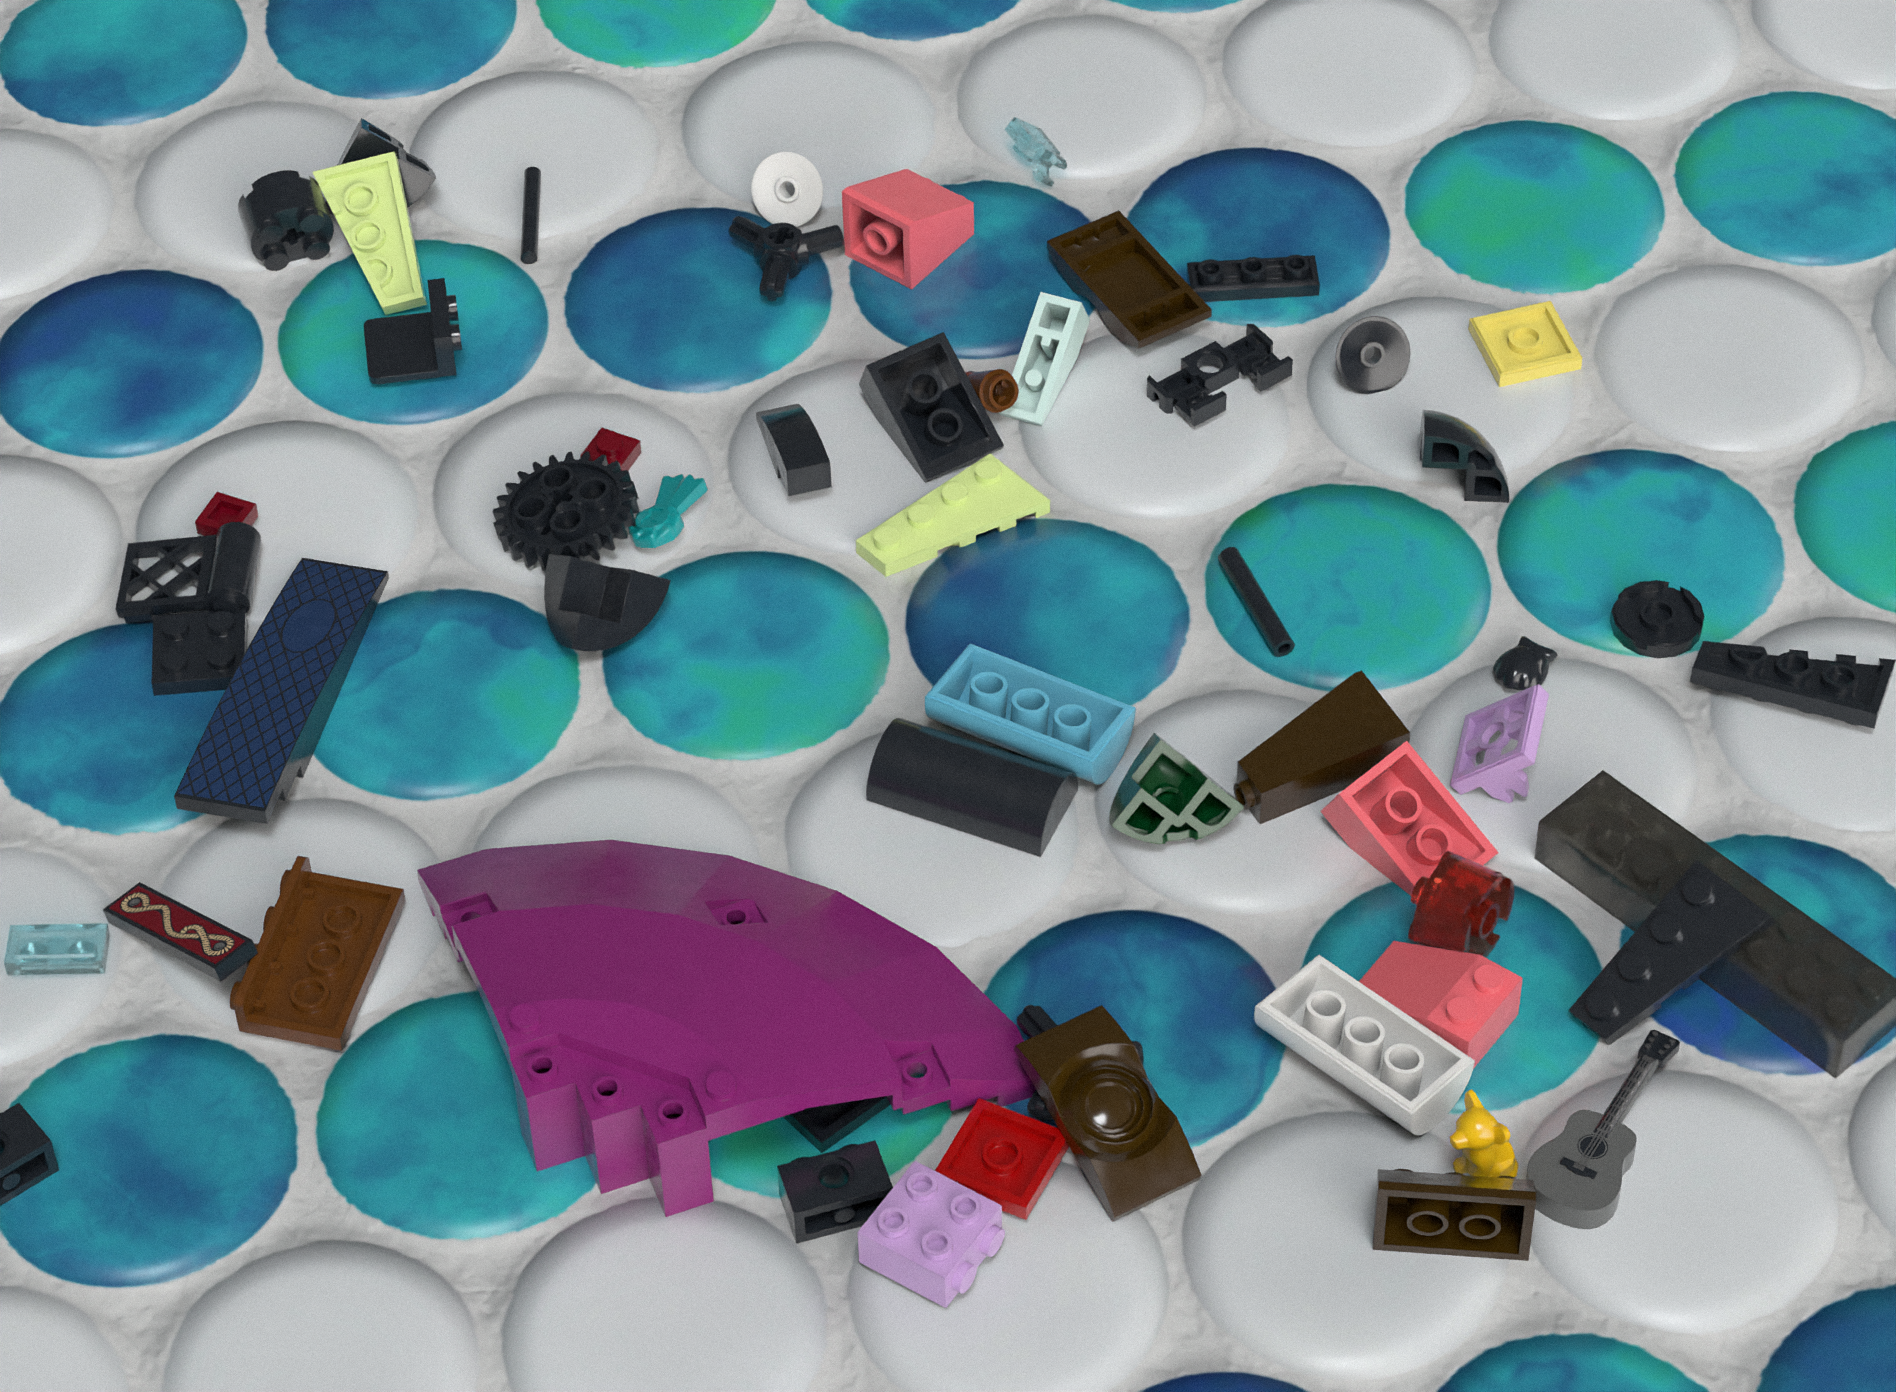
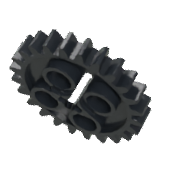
M571 451L566 454L564 461L558 462L554 455H551L549 457V465L544 467L536 461L533 462L534 472L528 474L519 471L517 474L520 483H506L505 487L508 495L497 496L499 507L493 509L496 520L493 524L505 552L510 551L514 561L523 558L528 568L539 560L542 571H546L549 554L571 556L582 560L590 555L593 559L600 560L598 550L605 548L614 551L616 549L613 542L614 538L627 539L628 535L625 527L636 525L633 514L638 513L640 510L637 499H639L628 470L622 471L618 461L608 464L606 455L603 454L592 461L588 451L579 460L574 459Z

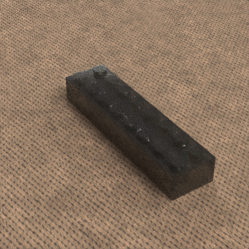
M1604 770L1539 821L1534 859L1634 932L1696 860L1770 914L1775 920V924L1763 933L1760 931L1756 932L1740 944V950L1725 961L1721 958L1698 976L1702 982L1835 1079L1896 1027V978Z

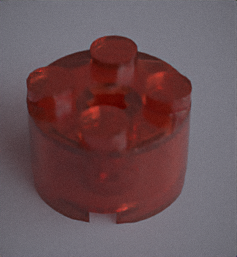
M1446 851L1430 878L1422 876L1414 886L1411 902L1417 905L1414 920L1408 932L1409 940L1423 946L1478 954L1487 958L1500 938V935L1493 933L1498 919L1501 918L1508 921L1514 900L1513 881L1496 870L1452 851Z

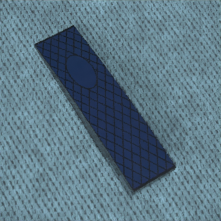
M308 558L300 560L251 641L206 727L174 795L177 809L268 824L277 801H286L295 777H304L389 579L388 571Z

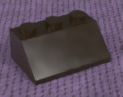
M1378 1169L1373 1250L1528 1261L1536 1206L1534 1181L1516 1179L1511 1176L1483 1177L1469 1176L1457 1172L1440 1174L1413 1172L1408 1169Z

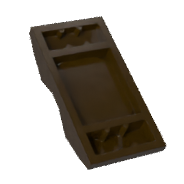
M1119 210L1047 241V250L1072 291L1087 297L1098 309L1111 334L1137 349L1212 317V309Z
M1102 1005L1015 1045L1014 1052L1112 1222L1200 1180L1202 1176L1177 1116L1156 1093L1146 1075L1133 1042Z

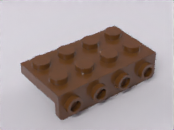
M297 856L292 869H287L283 873L280 882V895L275 907L270 906L266 911L263 934L259 943H254L258 953L247 962V969L242 981H236L231 990L230 1008L235 1010L239 1031L342 1051L405 904L404 889L315 873L311 870L308 857Z

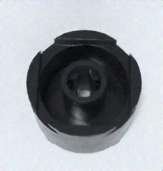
M283 170L262 176L251 184L253 191L246 198L242 194L239 199L238 212L252 252L257 259L264 263L266 269L271 271H279L285 268L289 262L304 258L312 260L324 258L330 251L329 243L333 237L334 225L323 194L314 178L309 176V180L300 177L298 171Z

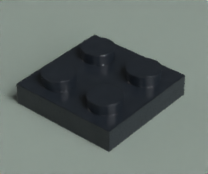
M245 608L240 609V613H230L228 611L213 613V611L153 616L151 684L154 696L226 690L247 651L248 620Z

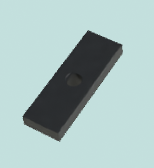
M1295 254L1276 258L1249 257L1241 260L1224 261L1208 259L1202 262L1187 263L1188 284L1204 302L1319 296L1320 283L1315 255L1302 256Z

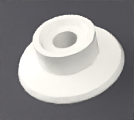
M778 152L768 156L759 164L753 175L751 192L757 210L767 221L772 224L790 223L797 227L808 222L817 213L822 201L823 186L817 169L808 159L793 152ZM788 181L795 187L793 196L786 190Z

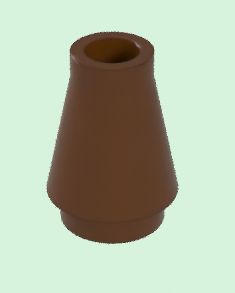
M995 369L966 372L986 410L999 413L1009 409L1016 402L1019 393L1018 384L1008 371Z

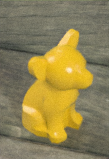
M1472 1089L1467 1091L1464 1098L1466 1111L1457 1119L1456 1131L1449 1137L1452 1147L1456 1150H1462V1156L1456 1158L1453 1162L1454 1171L1461 1174L1468 1173L1470 1176H1511L1515 1178L1519 1164L1513 1147L1509 1142V1129L1503 1124L1498 1123L1490 1112L1483 1107Z

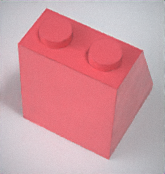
M903 169L851 185L842 191L845 255L911 290L974 235V202L909 169Z

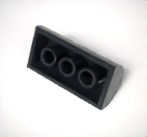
M896 718L884 731L875 750L867 779L866 800L1041 857L1078 791V778L1075 773L903 718Z

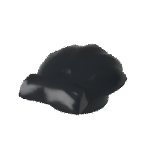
M1522 636L1518 646L1506 651L1496 660L1493 666L1495 677L1502 680L1503 685L1510 689L1525 690L1534 685H1542L1548 674L1549 663L1558 655L1553 649L1539 645L1526 636Z

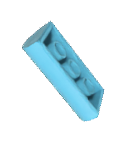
M969 644L925 696V712L928 718L1038 762L1075 773L1077 777L1096 785L1104 783L1118 766L1128 745L1136 714L1135 707L973 644Z

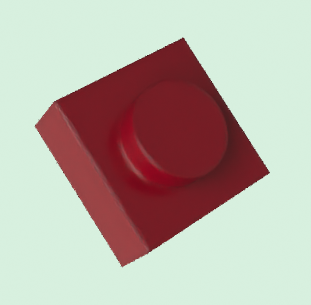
M601 427L582 452L580 458L586 451L590 452L592 461L603 454L606 455L608 464L618 461L622 471L629 470L642 453L641 442L638 439Z
M216 492L195 520L197 534L203 536L216 535L219 527L230 522H243L252 526L258 518L257 505L253 502Z

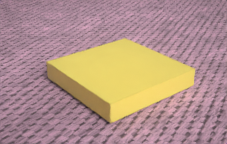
M1551 301L1469 318L1468 330L1499 387L1581 369L1582 356Z

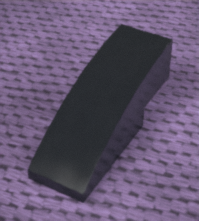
M800 404L756 412V419L777 477L782 478L788 496L832 487L830 460L811 418Z

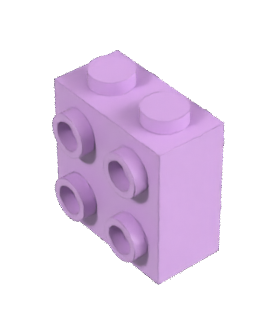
M914 1161L857 1232L859 1262L947 1308L958 1292L963 1294L970 1288L976 1276L977 1267L986 1256H994L999 1250L1005 1236V1230L1002 1229V1205Z

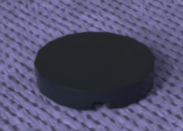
M1653 580L1638 582L1625 588L1618 595V600L1613 605L1610 623L1614 636L1625 648L1642 656L1668 658L1676 657L1693 648L1700 640L1705 616L1701 603L1690 591L1681 586L1679 591L1669 587V582Z

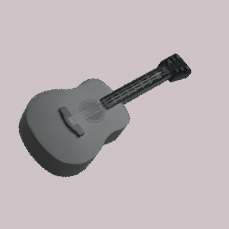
M1650 1030L1638 1051L1636 1064L1604 1114L1590 1110L1576 1111L1569 1117L1564 1131L1559 1136L1545 1143L1534 1152L1529 1159L1526 1180L1534 1181L1536 1188L1535 1209L1555 1222L1578 1229L1598 1228L1606 1224L1614 1216L1619 1203L1622 1177L1633 1165L1637 1142L1636 1134L1626 1125L1622 1124L1656 1068L1662 1069L1679 1051V1040L1657 1030Z

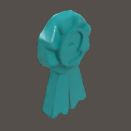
M683 474L673 478L664 476L655 505L638 512L635 519L636 525L628 527L629 535L634 545L639 548H656L678 537L684 528V522L680 515L708 490L704 478L694 479L691 474L686 476V478H684Z

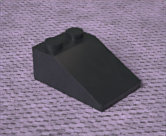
M944 332L865 366L859 382L862 392L878 422L925 483L1003 449L1004 444Z

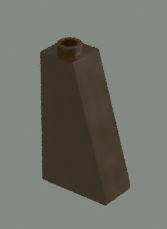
M1362 670L1358 671L1240 759L1237 763V783L1233 785L1234 795L1244 806L1243 809H1249L1257 822L1263 824L1346 789L1404 742L1408 741L1409 743L1410 731Z

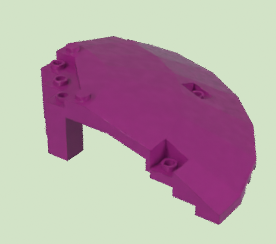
M618 840L484 849L417 870L418 881L432 916H436L444 938L449 940L457 962H465L482 997L511 1068L521 1134L537 1172L585 1156L601 1194L650 1179L665 1217L714 1202L708 1147L709 1140L804 1110L805 1108L887 1096L892 1109L900 1108L904 1115L946 1101L950 1111H954L975 1104L978 1098L983 1100L993 1098L996 1105L1004 1107L1031 1098L1036 1090L1013 1050L1015 1045L1024 1041L1017 1026L936 946L837 890L730 855ZM924 1074L923 1077L913 1078L914 1076Z

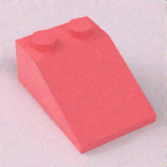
M1408 741L1404 742L1340 792L1320 811L1354 852L1427 909L1431 908L1499 853Z
M1393 941L1359 982L1475 1060L1474 1069L1518 1016L1523 978L1478 954Z

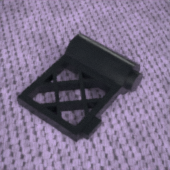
M230 522L219 527L216 535L128 543L115 608L118 617L124 618L125 622L129 623L153 620V615L202 610L213 611V613L217 611L240 613V609L245 608L247 613L251 605L261 535L257 529L249 524ZM203 552V556L189 567L180 562L190 553ZM157 556L161 558L145 571L138 567L139 558ZM171 567L179 572L177 576L163 586L155 580ZM189 582L197 586L196 595L179 597L174 595ZM146 586L155 591L144 600L131 601L132 596Z

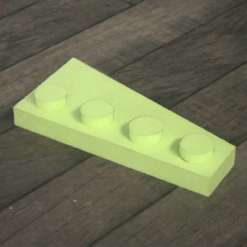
M395 152L313 171L312 173L385 315L427 305L399 163Z
M988 454L855 540L856 553L887 577L938 557V550L956 545L961 548L976 542V535L997 528L999 532L1015 527L1016 519L1032 513L1036 518L1050 513V500L992 454Z

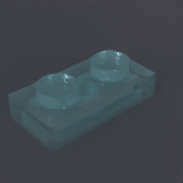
M108 924L10 925L4 960L7 975L104 974L110 942Z

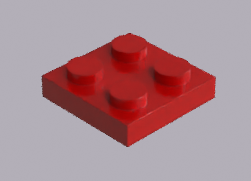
M978 1098L935 1171L1002 1205V1211L1027 1220L1068 1150L1069 1145L1059 1128Z

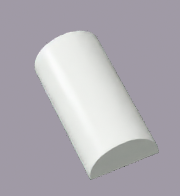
M1320 955L1315 957L1255 1006L1254 1019L1257 1026L1414 1135H1422L1429 1132L1446 1117L1464 1092L1473 1071L1475 1060Z

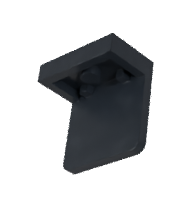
M445 278L427 280L431 312L374 318L365 321L364 336L369 381L372 384L457 375L454 351L462 350L459 324L451 325L450 321H458L459 318L456 295H447Z

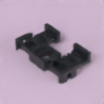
M1247 324L1245 337L1224 348L1217 341H1214L1181 358V370L1163 380L1156 382L1149 375L1147 377V397L1152 402L1159 400V408L1166 414H1172L1173 407L1175 406V409L1195 427L1226 410L1227 394L1224 391L1214 395L1209 394L1239 379V372L1243 376L1249 374L1254 379L1253 385L1258 390L1263 391L1292 376L1293 359L1287 356L1280 360L1273 354V341L1256 325ZM1213 364L1221 369L1214 373H1207L1199 368L1203 365Z

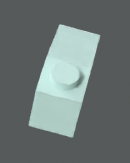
M1040 292L1012 374L1018 384V398L1012 407L999 412L1000 415L1039 426L1043 425L1077 360L1090 322L1082 302Z

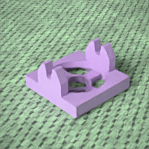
M1539 684L1467 714L1464 720L1450 786L1460 795L1482 787L1491 797L1507 803L1513 802L1514 791L1523 797L1527 796L1529 782L1527 774L1522 769L1535 764L1549 693ZM1499 730L1502 733L1500 737L1493 743L1488 744L1492 735ZM1511 738L1518 741L1517 747L1514 750L1501 755V750L1508 744ZM1484 750L1485 757L1483 763L1475 766L1477 753Z

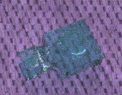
M1014 117L1004 129L1015 142L1013 145L1014 151L1023 159L1029 162L1033 161L1032 173L1037 181L1052 186L1054 181L1049 177L1051 166L1054 165L1065 170L1067 168L1066 160L1059 156L1060 151L1041 128Z

